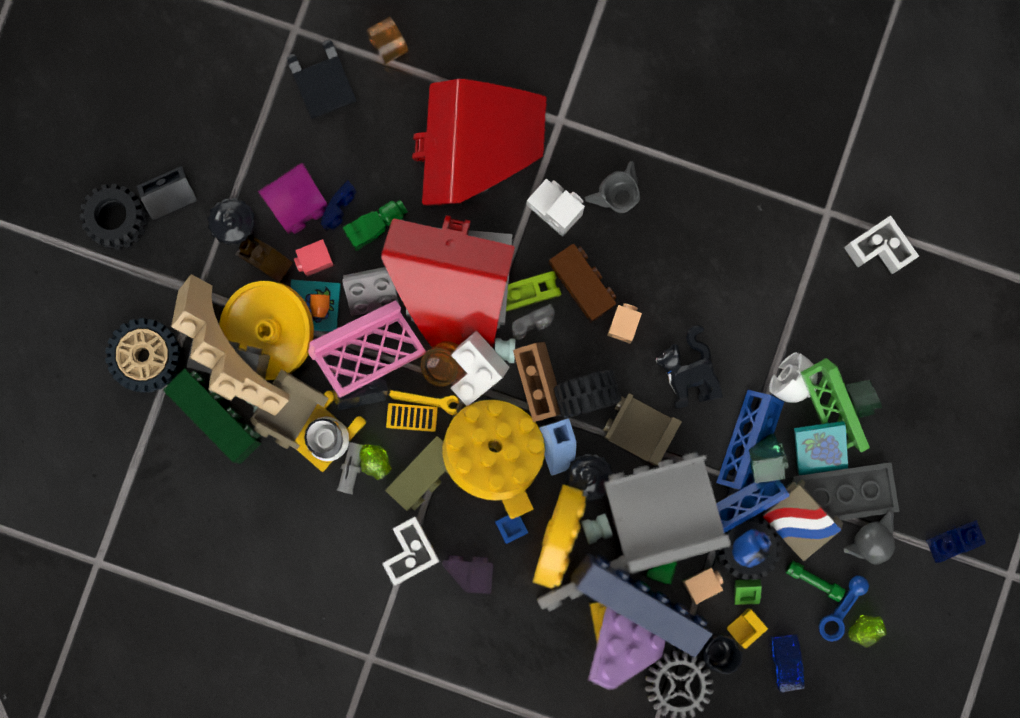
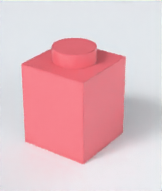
M323 239L295 250L298 256L294 258L299 272L304 271L307 277L334 266Z

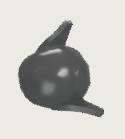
M630 161L625 171H616L608 175L600 183L599 192L586 196L585 201L601 207H610L618 213H626L640 201V190L638 188L634 162Z
M888 511L880 522H870L863 526L856 533L854 543L844 547L843 551L860 559H866L874 565H879L889 560L896 549L893 538L894 513Z

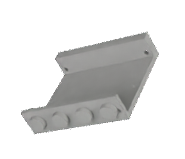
M697 452L683 456L684 461L675 464L673 459L659 462V468L649 470L648 466L634 469L635 475L627 477L624 476V472L609 476L610 481L604 483L630 573L730 546L728 535L724 534L704 463L705 455L699 457Z

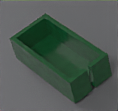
M184 369L163 391L233 463L241 464L262 444L258 440L260 434L251 425H244L241 422L243 417L234 408L226 407L223 404L226 399L222 395L210 390L206 386L209 382L199 372L197 373L195 370L190 372Z

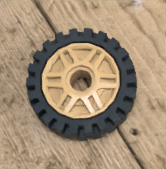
M139 318L138 320L133 319L128 323H123L120 325L121 328L112 333L113 337L109 338L107 342L109 346L105 351L107 354V358H105L106 364H108V370L113 375V378L125 388L136 392H154L164 388L165 385L172 382L173 377L177 376V371L182 364L181 345L176 335L166 325L152 319ZM147 349L149 351V358L141 362L139 354L142 350Z

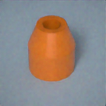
M310 294L312 316L326 317L330 308V295Z

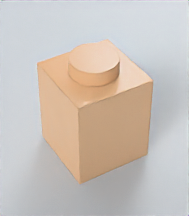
M626 303L623 306L618 305L607 336L631 343L642 313L637 312L638 308Z
M710 567L682 581L695 604L723 591L721 584L724 582L718 570L713 571Z

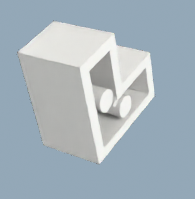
M546 179L529 197L526 205L563 237L582 216L585 207L582 205L584 201L574 192L570 194L565 190L562 193L564 189L557 182H550Z
M891 216L844 247L857 267H860L878 254L892 274L919 257Z
M477 331L462 342L451 355L466 371L457 379L451 389L468 406L502 379L510 368Z
M417 517L393 528L404 552L382 564L395 586L440 561Z

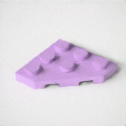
M606 607L589 680L607 689L616 688L662 658L665 640Z

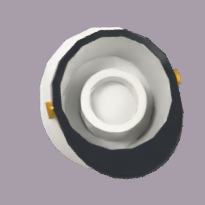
M327 416L317 418L305 430L304 439L308 451L319 460L334 461L341 457L348 448V431L335 418Z

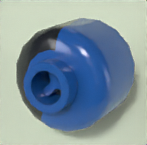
M751 529L734 541L733 556L742 566L755 567L770 556L771 541L765 533Z

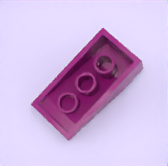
M302 163L259 191L288 234L300 232L306 227V222L312 218L314 220L321 218L326 214V209L329 208Z

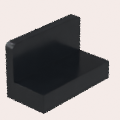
M182 166L137 186L140 199L152 220L197 200Z

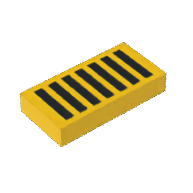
M388 403L386 428L436 432L438 407Z

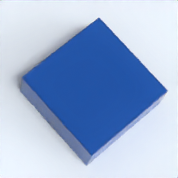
M507 515L495 522L506 544L528 533L520 516L511 519Z

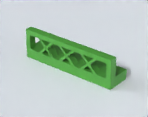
M826 358L800 372L821 423H828L831 411L839 413L837 422L844 421L846 433L849 437L847 449L855 446L860 452H863L870 448L838 368ZM821 371L823 377L820 384H813L810 376ZM823 391L831 394L828 405L821 404L819 401Z

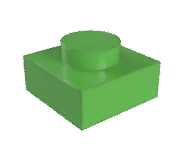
M760 579L735 580V605L760 604L762 589Z

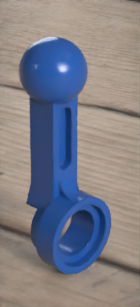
M853 577L849 582L848 592L835 611L820 621L819 632L824 639L837 641L844 635L845 626L842 622L857 598L866 594L869 589V583L865 577ZM829 621H835L838 624V630L834 634H827L824 630L825 624Z

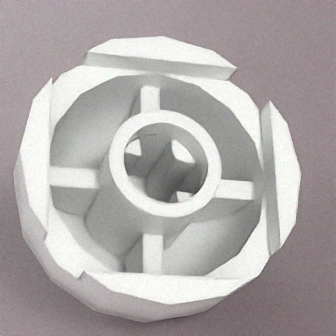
M797 352L791 354L778 367L783 369L778 378L773 375L769 385L770 392L779 399L789 403H796L807 397L809 398V392L800 372L814 364L802 354ZM817 373L810 376L813 384L817 383Z

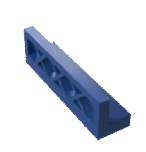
M747 390L716 483L741 490L759 479L784 405L783 401L772 395ZM753 398L762 399L759 408L753 412L751 409ZM751 421L753 425L752 430L745 435L743 432L744 425ZM743 444L745 448L744 454L737 459L735 455L736 449ZM733 468L737 471L734 483L726 481L729 471Z
M774 471L716 503L724 533L789 497L787 490Z

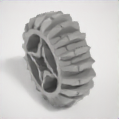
M676 650L673 651V659H670L668 654L664 653L663 658L666 662L662 664L660 660H657L655 663L659 668L656 670L650 666L648 669L654 673V677L646 676L645 678L646 681L653 682L652 685L645 687L646 691L654 692L648 696V700H658L653 705L655 710L664 706L661 710L663 716H666L669 710H671V718H676L677 712H680L681 718H686L685 711H688L691 717H695L693 708L697 707L702 712L704 708L699 703L701 701L707 704L710 702L704 694H713L712 689L706 688V685L713 684V679H705V676L709 675L711 671L709 669L701 671L705 662L701 660L695 664L697 656H691L687 660L688 653L684 651L681 658H679ZM682 664L690 666L691 669L681 675H676L669 667ZM662 674H664L669 680V686L661 696L659 681ZM697 674L699 688L696 696H694L690 691L689 685ZM671 676H673L676 680L678 679L680 682L681 679H684L682 685L684 686V689L687 691V694H685V692H683L682 690L680 691L679 689H677V691H674L676 685ZM678 695L684 696L689 701L684 705L667 703L668 700Z

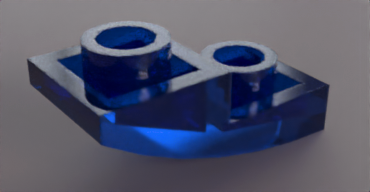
M349 181L344 183L335 193L323 214L321 225L325 231L330 228L333 230L343 222L342 217L344 213L339 207L341 205L347 206L355 198L356 190Z
M976 520L926 540L935 563L943 562L958 554L966 553L986 544Z
M794 634L772 638L773 662L776 664L778 690L786 692L803 689L804 673L798 636Z

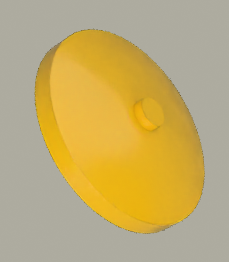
M273 281L253 282L237 290L226 303L219 323L226 339L240 343L239 348L247 349V346L262 349L263 354L270 355L265 381L275 380L281 369L289 374L295 372L307 358L309 345L313 341L314 336L313 319L306 302L289 286Z

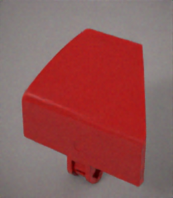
M468 79L431 83L429 87L427 132L413 135V140L416 142L415 153L412 154V159L425 162L422 204L431 206L461 203L543 157L546 97L520 89Z
M446 215L442 229L393 219L381 258L406 309L430 346L445 347L455 351L462 342L477 331L493 348L515 247L469 236L470 220H465V222L451 219V216Z

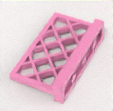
M396 300L310 342L308 354L312 360L317 361L339 398L425 355V349L400 312L401 307ZM398 321L403 329L402 334L388 332V326ZM372 333L383 336L381 345L366 342L367 336ZM385 337L399 340L398 349L394 350L383 347ZM402 342L413 344L417 351L411 354L401 352ZM350 344L362 346L359 356L345 353L346 346ZM364 347L379 351L376 361L362 357ZM381 352L396 356L394 363L388 365L379 362ZM330 354L340 357L338 367L326 364L323 357ZM343 358L357 362L355 372L340 368ZM360 363L374 366L373 373L368 376L357 373ZM338 373L353 377L352 383L342 388L337 381Z

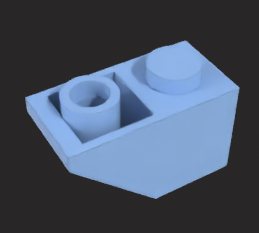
M569 418L539 427L544 439V455L551 476L566 471L570 467V462L575 460L577 442Z

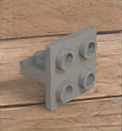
M386 267L343 275V286L352 316L373 312L395 300L399 304L396 288Z

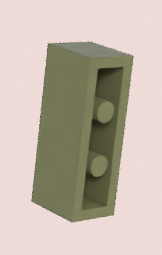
M438 436L385 490L406 511H409L411 508L415 511L425 501L422 496L428 490L432 493L442 483L439 478L445 472L448 473L442 454L443 441Z

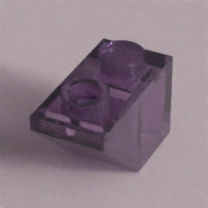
M448 555V560H443L442 566L465 592L491 594L493 563H489L488 558L473 557V562L463 561V556Z

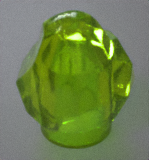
M367 444L360 448L359 456L361 458L362 472L369 476H374L376 480L383 478L390 472L392 467L388 463L389 459L384 448L380 445Z
M860 616L855 625L850 627L848 635L852 641L864 647H870L875 645L882 636L887 635V631L880 616L875 618L872 616Z

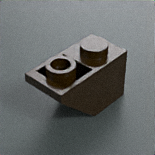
M251 235L245 241H242L239 250L235 254L279 283L293 264L292 261L276 249Z

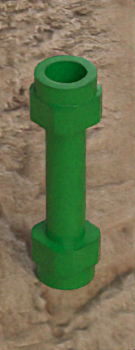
M794 560L789 563L785 571L795 579L801 578L826 592L827 597L837 602H840L845 594L846 589L836 583L830 584L808 572L802 564Z

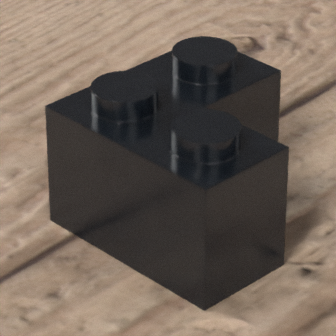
M352 350L345 351V353L353 355ZM330 354L327 356L326 364L338 367L340 357ZM343 358L340 368L355 372V361ZM374 369L357 373L368 376L373 373ZM338 373L337 381L342 388L352 383L353 377ZM384 376L340 398L331 385L337 411L385 401L388 393Z

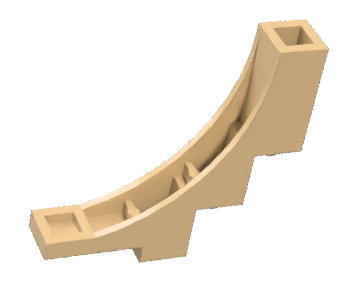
M191 274L178 290L171 327L193 338L190 358L212 369L210 390L230 400L236 395L276 416L289 401L290 394L265 381L237 354L224 336L215 317L212 306L213 286Z

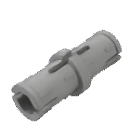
M349 442L345 463L341 465L343 471L337 491L353 494L357 473L361 471L359 465L365 446Z

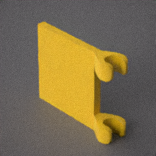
M331 390L325 392V395L329 398L325 406L317 404L295 440L300 445L296 450L321 472H324L333 461H322L315 458L308 451L304 436L309 424L317 418L327 416L337 419L326 409L334 401ZM356 417L350 426L346 427L349 434V442L366 424V420L363 417Z
M390 390V397L392 399L440 407L449 415H457L458 413L456 412L457 409L449 408L451 403L459 404V399L455 396L436 399Z

